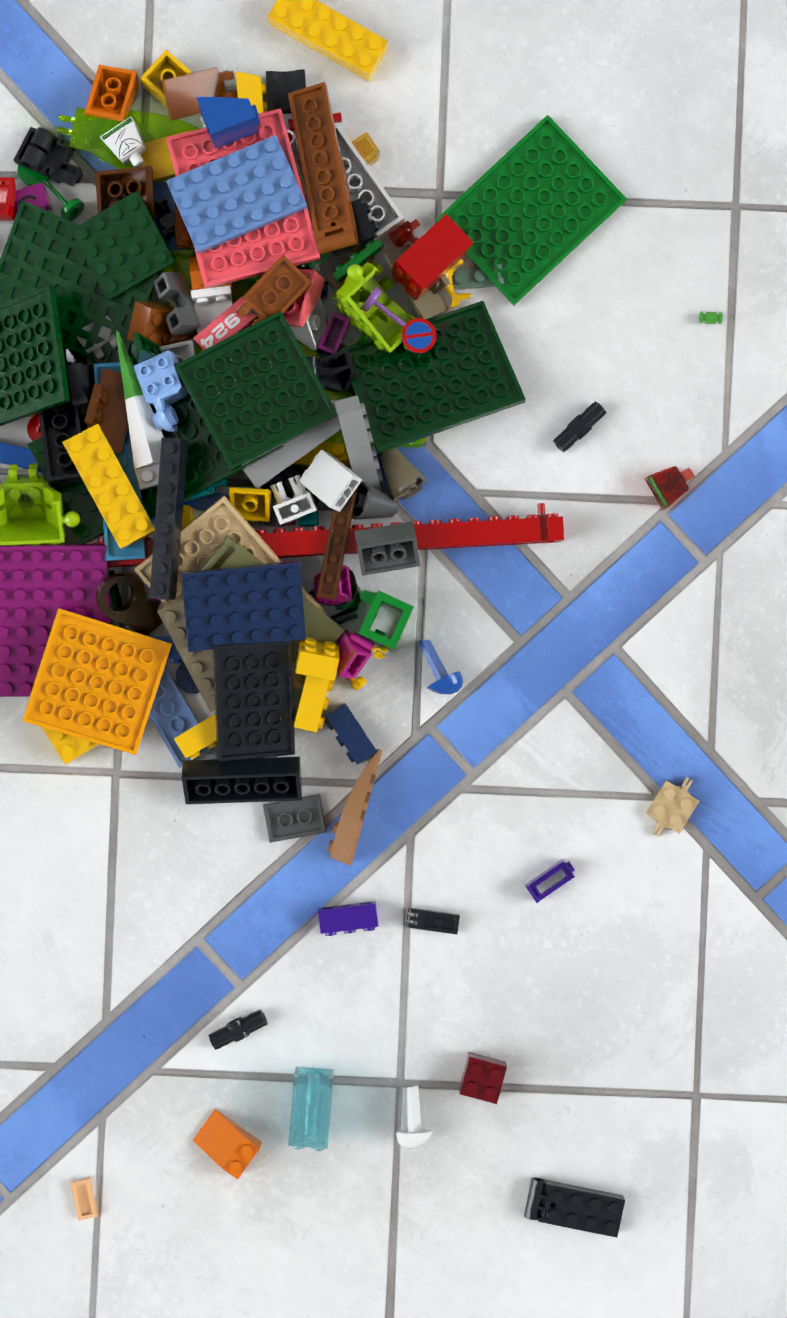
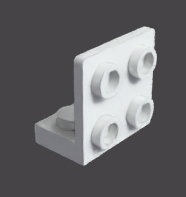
M230 286L191 290L192 301L201 324L197 328V333L199 334L233 305Z

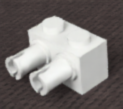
M300 474L288 479L295 494L294 498L290 499V497H287L282 481L270 486L277 501L273 508L280 525L318 510L312 492L306 491L304 485L299 482L301 479Z

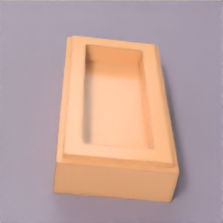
M91 1177L71 1181L78 1220L97 1217L98 1210Z

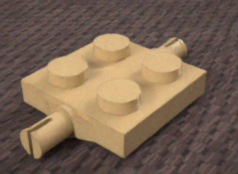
M686 777L681 787L675 786L666 780L648 808L646 814L653 817L658 823L652 832L659 837L664 827L680 834L698 805L699 800L692 797L687 791L693 782L691 779L689 780Z

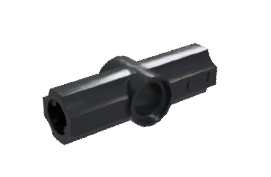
M595 401L581 415H577L567 425V428L553 440L556 447L564 453L578 439H582L592 429V426L606 414L604 408Z
M259 1009L243 1018L238 1017L230 1021L226 1026L210 1033L208 1036L212 1046L217 1050L233 1041L243 1040L250 1033L268 1025L264 1012Z

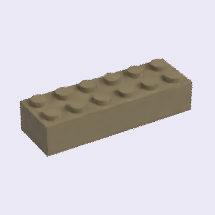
M181 594L176 599L161 603L157 612L209 711L212 712L215 710L213 649L188 652L183 594Z

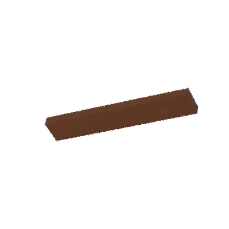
M358 487L340 512L333 509L317 597L331 600L337 599Z

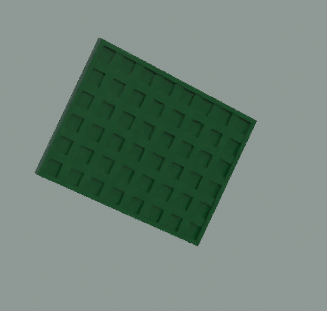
M22 200L0 258V305L45 286H54L62 345L100 363L120 362L118 346L113 348L109 341L101 347L106 355L101 360H98L94 351L87 353L86 350L93 347L94 343L99 344L105 340L98 336L103 325L112 329L110 336L113 334L116 336V331L120 333L128 354L130 353L132 341L127 339L135 301H150L155 289L154 281L160 276L161 271L114 299L107 300L70 231L79 224ZM94 322L91 332L81 329ZM77 336L87 340L85 348L79 342Z

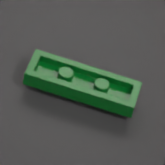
M379 238L375 241L373 239L364 246L365 249L360 253L358 251L349 257L350 261L345 265L343 263L338 265L333 270V279L337 284L348 276L347 270L349 266L353 264L362 266L384 249V244Z

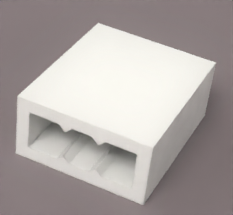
M321 449L314 457L309 468L304 471L299 482L327 506L340 512L362 479L332 454Z

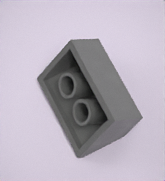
M413 521L355 531L362 576L420 566Z

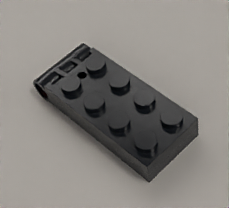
M532 1177L524 1217L530 1220H538L541 1223L617 1238L625 1198L619 1194Z

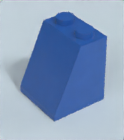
M203 96L196 98L214 149L259 132L258 125L261 124L258 117L259 114L255 104L251 106L249 99Z

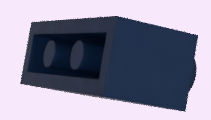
M346 703L326 715L327 720L325 722L330 730L334 729L338 736L335 738L341 747L345 745L349 751L346 755L352 763L356 762L358 765L377 752Z

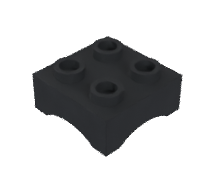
M305 69L285 72L266 71L268 111L281 108L282 114H291L288 93L306 88Z
M76 363L65 366L67 381L70 386V399L73 405L89 406L95 384L94 364Z

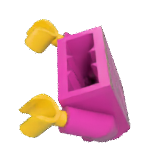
M344 630L336 644L339 645L338 676L344 677L348 681L351 680V686L354 690L361 689L367 683L366 679L362 676L356 678V676L371 657V650L375 658L381 659L385 657L381 652H388V648L384 645L376 647L374 642L363 635L349 633L348 630Z

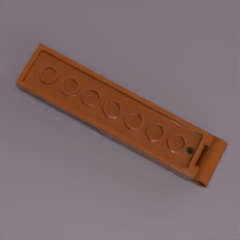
M325 82L288 93L317 250L322 255L358 244V233L344 162L340 155L327 85Z

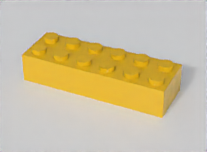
M277 0L268 15L269 25L368 82L388 50V40L318 0Z
M96 424L62 442L120 549L123 550L153 534L155 528L100 426Z

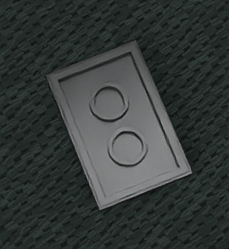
M320 794L302 797V801H278L263 804L270 843L327 832Z

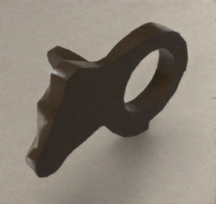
M118 573L110 575L98 586L95 594L96 603L99 610L110 619L126 624L133 628L135 632L147 636L163 623L157 612L161 603L146 600L143 582L135 574L125 575ZM116 583H128L131 588V596L127 604L118 609L109 608L106 600L109 589Z

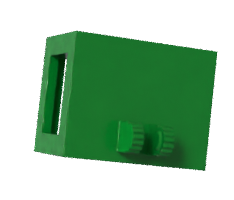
M368 590L361 591L359 595L361 600L371 606L358 634L395 650L414 606L379 590L376 594L368 592ZM382 602L403 611L391 639L386 638L387 633L378 629L375 632L370 630Z

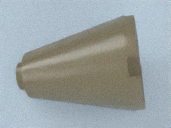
M397 448L382 452L379 456L394 501L399 502L398 498L401 497L404 500L412 497L423 489L421 486L423 483L427 484L426 477Z

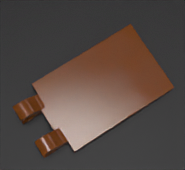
M213 67L161 80L170 120L200 114L196 99L200 96L238 98L237 90L225 91L224 81L235 79L233 71L219 72L218 67Z
M282 254L242 296L245 303L236 312L243 318L251 310L258 317L251 326L279 311L283 314L312 282Z

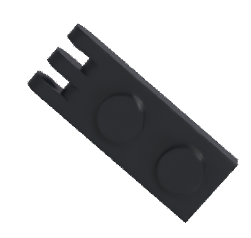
M408 908V912L415 913V916L407 915V920L414 921V924L406 923L407 928L457 935L460 914Z

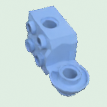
M169 350L135 365L134 369L146 402L155 406L156 413L152 415L156 427L159 430L164 429L169 432H176L179 419L174 408L170 405L185 398L189 392L174 366L180 363L178 356Z

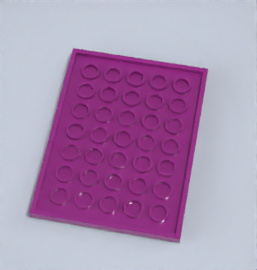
M105 544L0 545V697H30L58 608L111 624V619L99 610L95 595L100 583L109 577L108 561L105 560ZM110 590L108 591L107 596H106V600H107V604H108L109 608H110Z

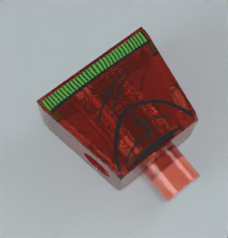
M673 466L649 475L644 480L661 509L664 510L689 490L686 482L694 478V474L689 467L679 472L678 468Z

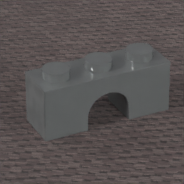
M178 272L162 273L154 281V285L159 299L170 301L175 308L166 316L170 332L175 335H190L201 324L184 275Z

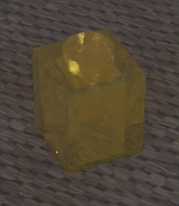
M367 132L351 142L367 165L371 166L379 160L380 150Z

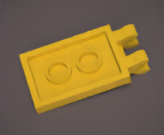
M166 137L145 142L147 151L141 157L145 161L143 166H152L153 182L175 177Z

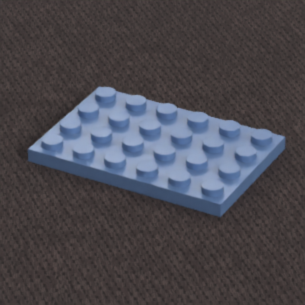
M276 135L166 181L197 254L308 208Z

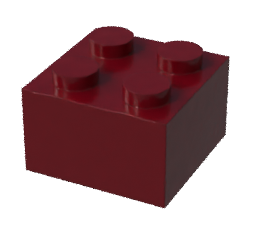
M468 1052L459 1086V1094L497 1104L507 1069L506 1062Z

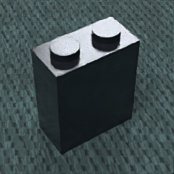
M359 198L351 202L358 233V244L332 251L333 255H341L378 237L377 231H379L376 221L370 218L369 213H371V209L367 201L364 202Z

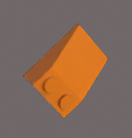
M99 65L84 112L85 115L123 122L135 102L139 89L137 71Z
M214 1109L193 1139V1142L214 1162L237 1180L259 1151L262 1144L259 1139L217 1109Z

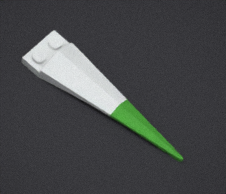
M116 331L134 469L140 490L158 486L161 440L164 437L153 421L152 415L154 413L152 408L145 400L132 361L120 333Z

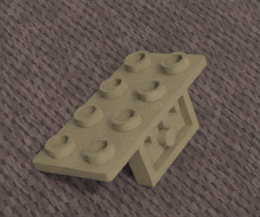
M410 244L383 254L391 269L395 261L411 247ZM446 275L418 300L415 297H410L405 291L406 288L400 283L420 318L427 320L448 310L447 305L439 294L451 284Z

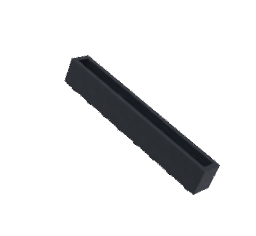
M162 438L149 598L176 599L188 440Z

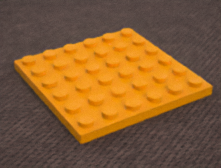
M58 608L22 721L136 755L172 643Z

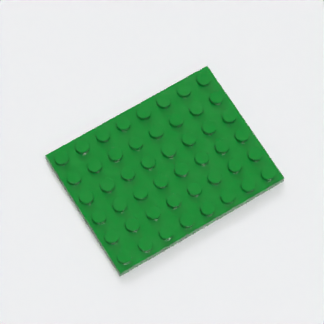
M547 115L435 220V223L447 214L474 242L466 256L486 275L504 297L515 306L627 201V198L553 119ZM503 264V269H499L497 265ZM498 271L501 278H504V284H500L496 280L498 278Z

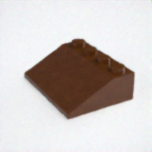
M152 166L95 172L98 213L135 191H139L156 223Z

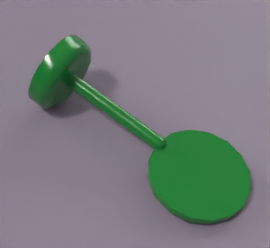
M18 165V175L22 182L28 186L42 182L64 204L60 212L61 217L73 221L82 213L85 206L84 203L78 198L67 202L48 181L50 176H44Z

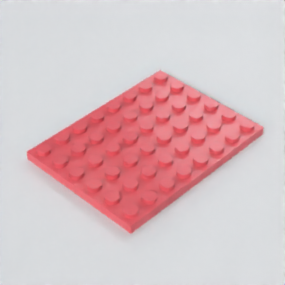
M281 108L259 114L258 117L261 124L258 125V133L214 149L206 127L166 137L175 175L178 176L276 135L304 197ZM308 209L200 254H197L195 249L205 289L262 275L282 254L295 266L321 260Z

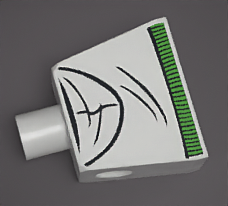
M131 116L100 136L103 142L124 165L130 162L134 167H142L145 161L141 155L147 151L138 125Z

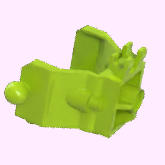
M367 262L363 267L353 264L347 270L348 276L345 278V284L331 297L336 302V308L342 314L345 313L350 319L351 326L357 327L361 332H365L374 341L375 346L382 351L384 349L391 353L402 342L403 327L374 304L367 312L360 308L377 286L381 290V294L376 301L405 323L415 317L404 311L385 293V291L395 285L391 278L388 279L384 276L379 283L374 279V277L379 276L384 271L380 264Z
M37 463L29 464V476L21 477L18 474V465L10 464V469H8L9 477H5L4 483L0 484V545L64 543L66 534L65 524L69 527H76L80 523L79 514L70 511L64 516L61 493L49 487L44 476L38 475Z

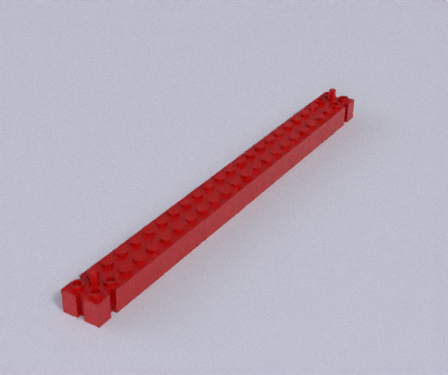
M538 503V514L527 515L525 519H519V515L507 516L506 520H500V517L496 516L488 517L487 521H480V518H468V522H461V519H449L448 523H441V520H430L429 524H422L421 521H413L418 550L562 542L564 540L563 516L558 517V513L545 514V503ZM392 522L390 523V525L400 524L402 522ZM373 523L371 527L363 528V524L351 525L345 554H358L355 531L382 527L383 524ZM324 526L312 527L311 531H306L303 527L293 528V532H286L285 529H273V533H267L265 530H255L278 558L324 556L329 530H325ZM149 536L145 537L146 559L153 554L154 539L149 538ZM98 539V543L93 544H105L104 539ZM145 559L108 561V568L138 566Z

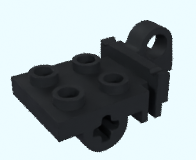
M30 127L13 159L20 166L47 177L51 176L54 182L59 184L63 182L72 187L75 183H80L84 175L80 167L69 163L76 150L73 144L68 140L64 141L61 137H55L53 133L42 127L37 129Z

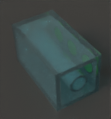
M296 1067L293 1080L288 1146H293L292 1148L299 1150L304 1149V1147H310L314 1151H323L328 1148L334 1070Z

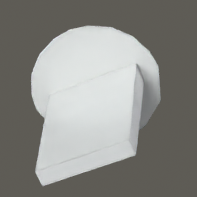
M418 1085L407 1087L408 1130L396 1131L398 1143L407 1149H415L424 1144L434 1131L431 1129H421Z

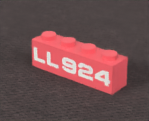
M242 297L193 338L202 351L235 335L241 329L244 330L251 326V320L257 317L251 310L243 318L236 312L245 303Z

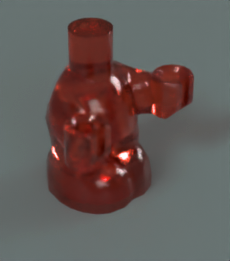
M417 219L411 223L407 220L394 231L388 233V236L397 248L402 247L407 241L413 245L418 240L417 237H414V230L420 226V223Z

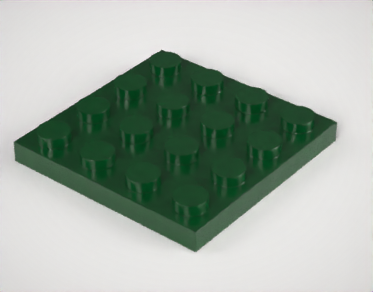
M135 191L70 230L109 301L176 263L139 191Z

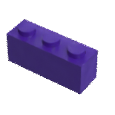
M376 901L318 908L320 933H325V936L337 935L339 931H344L345 934L355 933L356 929L373 931L379 925Z

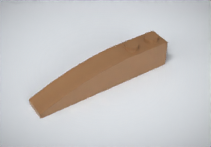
M378 749L359 776L346 801L339 822H335L332 833L336 835L334 841L330 840L327 852H331L330 858L348 865H352L382 754L381 749Z

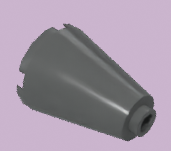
M361 481L357 489L352 519L391 518L397 513V501H394L392 497L368 483Z

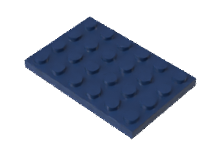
M300 561L181 573L188 652L212 650L215 645L306 639Z

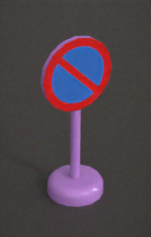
M376 286L360 309L367 312L374 304L403 327L402 341L408 350L414 353L429 351L436 341V331L430 321L424 318H414L405 323L376 301L381 294V290Z

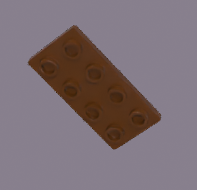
M104 368L99 384H94L84 422L88 425L87 429L98 424L113 452L117 454H122L129 428L121 372Z

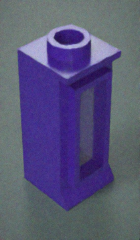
M562 859L525 884V887L536 903H538L572 878H575L573 872L576 870L569 861L565 863Z

